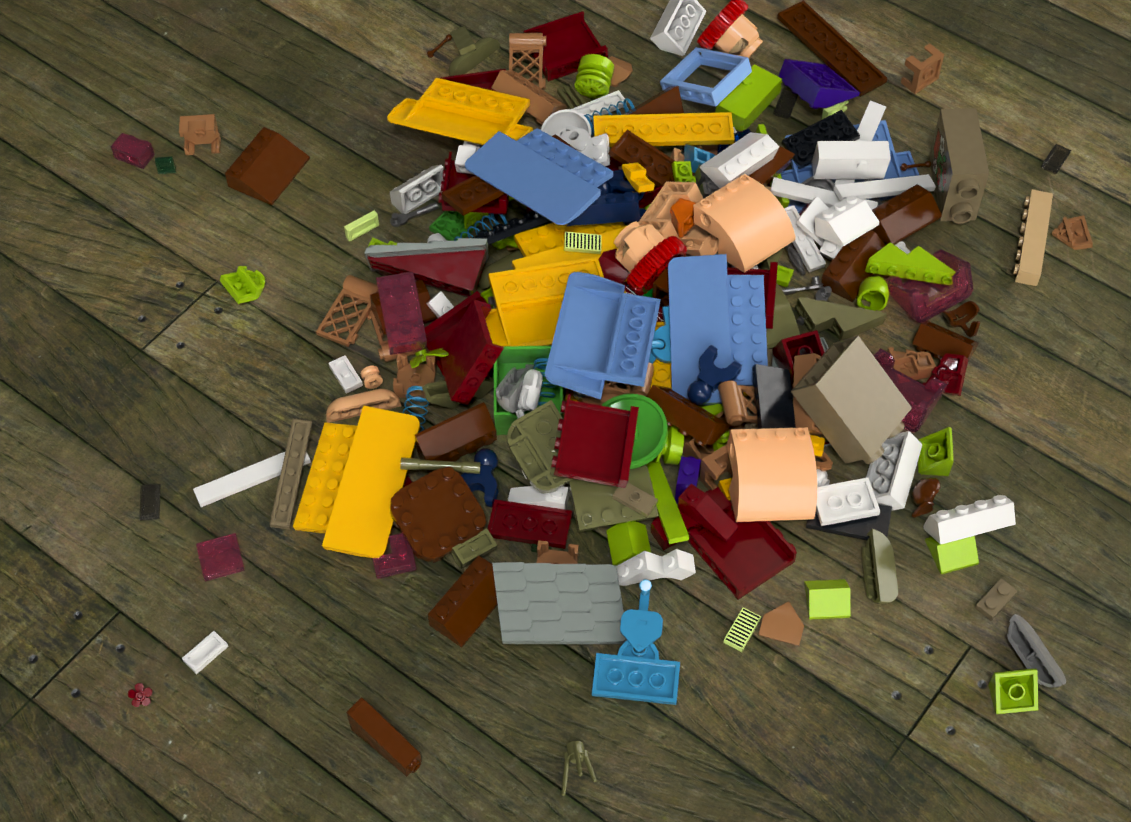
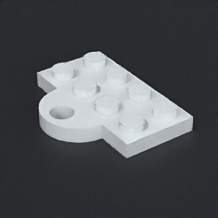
M577 128L568 131L562 136L561 139L580 153L603 166L610 165V155L608 154L610 150L609 136L607 133L591 137L585 129Z

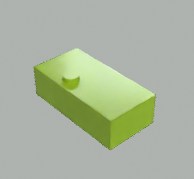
M755 64L751 67L752 72L715 109V113L732 112L733 127L742 133L781 92L782 78Z

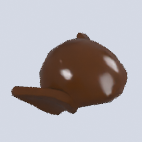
M922 478L913 488V500L918 506L912 514L913 518L933 511L934 497L941 488L937 478Z

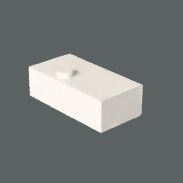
M817 141L812 159L814 179H884L891 159L889 142Z

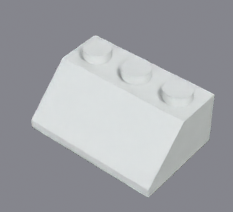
M442 165L431 166L402 185L395 187L390 191L391 203L401 213L407 214L437 196L441 192V181H444V167Z
M851 195L815 216V236L845 246L878 226L879 220L865 200Z

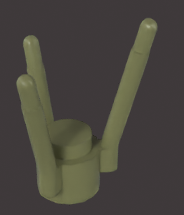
M581 741L568 743L567 752L564 753L562 796L566 794L569 760L572 763H576L580 777L583 775L581 762L585 760L592 781H597L588 757V751L584 750V743Z

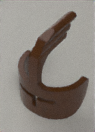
M973 301L965 302L952 311L941 312L952 327H961L969 337L977 335L980 321H973L970 328L966 325L979 312L978 305Z

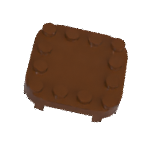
M452 467L432 471L401 488L391 498L390 514L392 519H394L409 543L413 554L418 559L420 558L424 561H432L433 563L441 561L442 557L452 552L454 546L462 544L478 535L485 528L486 517L483 509L463 477Z

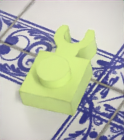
M846 100L824 108L822 119L840 110L846 111L848 107L845 105L849 101Z

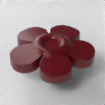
M137 683L135 689L128 691V697L134 698L131 703L135 707H139L141 703L143 706H148L151 703L149 696L152 695L153 691L150 687L144 689L143 683Z

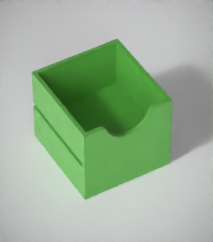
M503 346V351L494 363V421L496 435H507L511 424L518 419L516 413L507 412L499 405L496 398V388L512 368L515 367L516 370L525 368L526 364L534 365L536 359L549 358L551 346ZM537 367L535 368V370L540 371L541 373L545 372V370L539 369ZM543 377L542 382H549L545 377ZM543 384L547 386H554L553 384ZM558 385L553 388L541 386V392H552L556 396H540L539 402L552 400L563 418L564 413L560 412L563 401V387Z

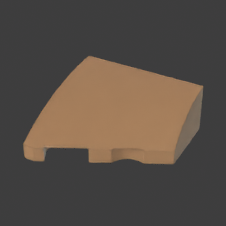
M893 347L888 348V355L898 384L929 378L933 374L932 371L936 365L929 352H914L906 349V352L894 351Z

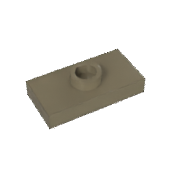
M627 483L626 488L618 487L613 494L614 500L645 517L649 516L658 503L657 498L630 483Z

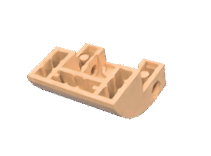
M746 174L741 175L693 205L694 223L717 237L718 255L726 254L727 262L744 273L795 241L793 226L781 203L764 185Z
M666 181L638 223L640 225L651 224L665 239L676 236L687 248L685 257L715 255L718 252L717 237L694 224L680 238L672 224L670 209L680 198L695 203L704 199L696 182Z
M808 427L731 429L726 446L733 472L729 493L736 522L814 519L817 503V471Z

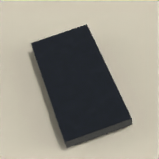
M840 110L783 139L782 145L785 149L795 154L793 161L801 169L812 163L817 141H856L860 139V134L845 113Z
M529 212L523 215L524 218L508 220L509 224L503 225L501 223L492 226L493 230L487 231L485 229L478 231L477 236L473 238L488 239L489 245L547 223L550 220L539 213Z
M755 364L752 370L758 429L796 428L790 370Z
M878 504L880 514L877 516L821 526L817 512H815L814 519L807 520L806 528L862 540H868L870 536L867 533L871 529H875L887 537L892 507Z

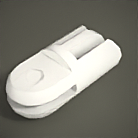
M531 369L525 374L518 401V409L522 408L523 411H532L537 408L543 381L540 371Z

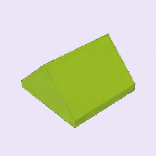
M951 427L918 439L923 444L918 459L919 474L949 476L954 462Z
M636 521L618 523L606 530L612 565L617 566L643 551L651 553L646 525Z
M975 536L941 545L933 537L925 539L940 574L979 564Z
M845 579L804 581L809 619L850 618V586Z
M1036 668L995 672L988 687L996 714L1038 710V671Z

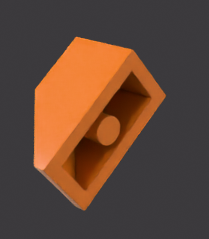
M682 198L673 204L670 209L672 224L680 238L695 224L693 205L696 203Z

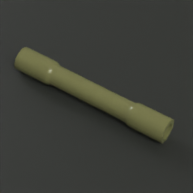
M401 458L400 469L437 470L452 467L457 472L480 474L481 462Z

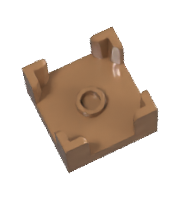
M930 43L924 49L932 54L931 57L922 63L914 56H910L905 60V66L914 72L912 82L903 77L901 84L914 94L939 79L944 54Z
M215 114L180 116L179 134L180 137L184 136L185 155H194L196 144L211 143V152L213 154L220 153L221 137Z
M398 354L397 378H394L393 389L399 398H406L409 387H424L428 383L435 382L437 372L435 356H426L427 364H419V366L412 368L410 363H408L407 355ZM423 390L409 392L413 397L425 398Z
M726 445L704 457L701 461L700 481L708 490H714L718 487L713 480H717L725 472L728 471L733 477Z
M538 540L536 563L578 564L579 545L569 544L568 552L550 550L549 542Z

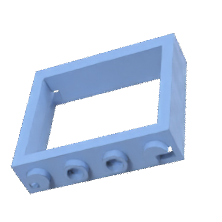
M696 47L660 81L662 90L670 86H679L680 96L683 100L716 107L752 72L748 57ZM700 65L730 71L714 88L683 82Z

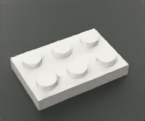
M869 478L817 487L816 512L821 526L880 514Z

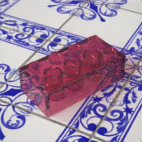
M407 272L377 277L376 284L390 355L427 349V339L414 273Z

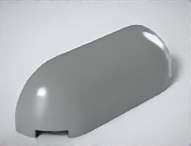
M526 364L525 368L517 370L515 367L512 368L496 388L497 401L505 411L515 413L518 409L524 376L527 371L534 368V365Z
M1014 614L1009 620L1007 637L1026 668L1037 669L1038 683L1040 685L1056 688L1066 684V678L1035 630L1025 619Z

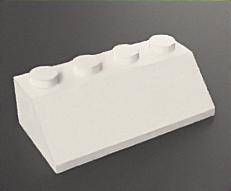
M670 0L650 39L660 50L681 56L685 55L706 10L697 0Z
M750 132L702 164L700 169L719 188H722L741 175L746 174L749 176L775 157L779 146L768 134Z
M909 431L899 433L893 438L885 440L881 445L885 450L883 455L870 463L866 478H869L877 503L892 507V511L905 508L923 445Z
M996 495L992 499L978 500L969 505H959L951 510H940L936 514L929 515L923 527L940 545L1016 524L1014 502L1005 495Z

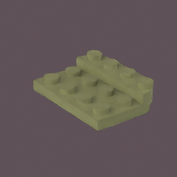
M552 400L515 420L507 433V444L511 453L532 487L543 494L555 492L559 487L573 480L572 478L554 475L555 468L551 467L553 455L557 456L558 449H554L556 437H560L561 431H557L559 419H563Z

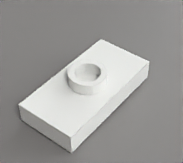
M441 291L426 303L438 318L454 307Z

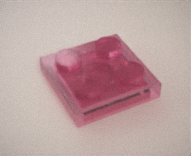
M236 533L196 544L205 581L245 571Z

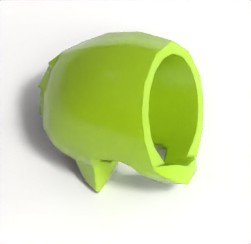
M880 276L864 279L860 284L857 296L858 307L873 311L883 310L890 296L887 282ZM861 299L868 301L870 306H865Z

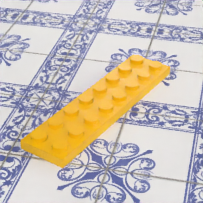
M732 112L593 116L594 137L607 133L609 136V147H613L627 129L652 146H681L686 144L723 145L734 144L735 141Z

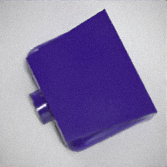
M681 456L676 484V503H678L679 496L690 484L698 487L701 459H696L693 456Z

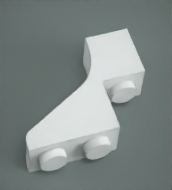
M464 141L463 145H459L455 160L456 171L473 174L465 169V162L483 145Z
M678 549L664 556L643 551L616 566L619 585L621 586L640 583L643 579L674 578L683 580L696 573L693 554Z

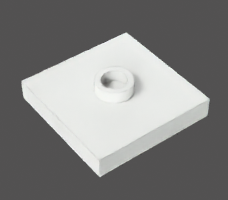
M815 197L796 223L822 247L825 239L815 236V216L829 207L818 197Z

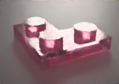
M402 533L389 536L391 554L372 558L377 579L417 570L412 548Z

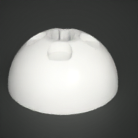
M571 109L559 110L551 114L544 121L541 128L543 132L551 136L556 134L560 138L568 131L577 128L585 129L591 136V127L587 118L580 112Z

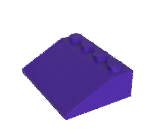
M785 59L778 76L782 78L785 86L790 87L792 92L798 94L800 99L808 102L809 106L814 109L819 107L828 108L857 97L860 94L858 90L827 65L821 63Z

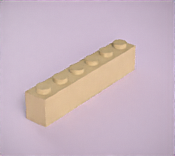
M1032 189L1030 196L1025 198L1024 206L1027 209H1024L1022 220H1025V223L1022 222L1020 233H1023V235L1018 240V247L1021 248L1017 250L1015 260L1018 261V264L1015 263L1013 274H1016L1015 282L1033 286L1038 285L1043 265L1053 193Z

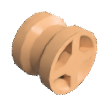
M367 366L360 373L367 389L377 388L383 382L377 366Z

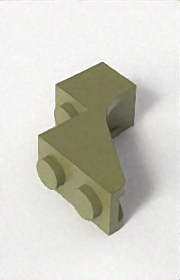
M490 372L481 383L474 397L482 399L494 387V379ZM446 381L428 383L422 387L426 400L431 404H437L450 409H455L461 404L450 399Z

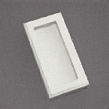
M213 631L182 657V660L190 669L198 674L228 647V644Z

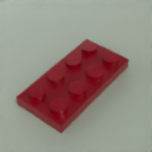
M494 499L487 529L495 539L538 545V540L547 541L550 547L566 549L573 511Z

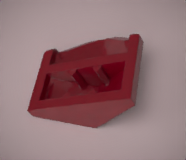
M617 249L604 251L598 259L604 278L623 284L630 272L616 259L615 252Z

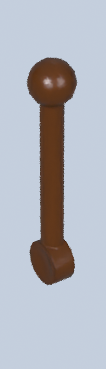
M450 34L446 35V38L432 51L427 52V56L429 58L433 57L434 53L441 46L452 39V36Z
M926 161L925 163L911 165L903 163L900 169L906 171L907 168L923 166L929 168L931 162Z

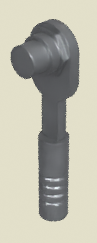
M435 202L408 214L393 213L390 223L393 227H399L406 224L411 218L439 209L438 205Z
M819 276L812 277L811 285L798 288L791 286L781 289L785 295L794 294L795 291L821 288L823 284L819 280Z
M821 287L815 294V300L827 301L831 296V287ZM800 316L796 322L802 326L804 320Z

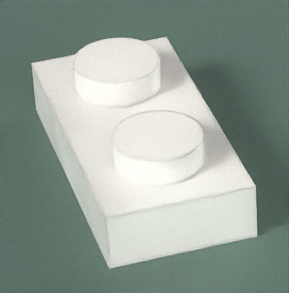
M346 355L328 363L329 368L346 394L363 386L360 377Z

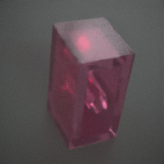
M121 133L111 146L115 159L142 169L146 167L155 155L151 143Z

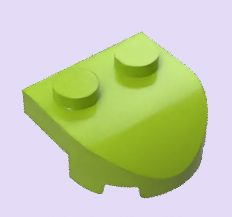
M238 266L237 272L221 275L220 282L234 300L240 304L254 301L261 296L265 285V277L258 270L253 272L247 270V266Z

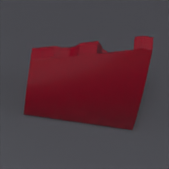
M946 353L941 359L940 364L933 369V374L926 383L923 382L921 388L961 396L968 359L964 355Z

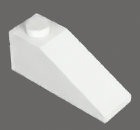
M532 486L515 487L510 489L508 501L566 510L569 492L568 487L565 486L559 487L555 492L544 494Z

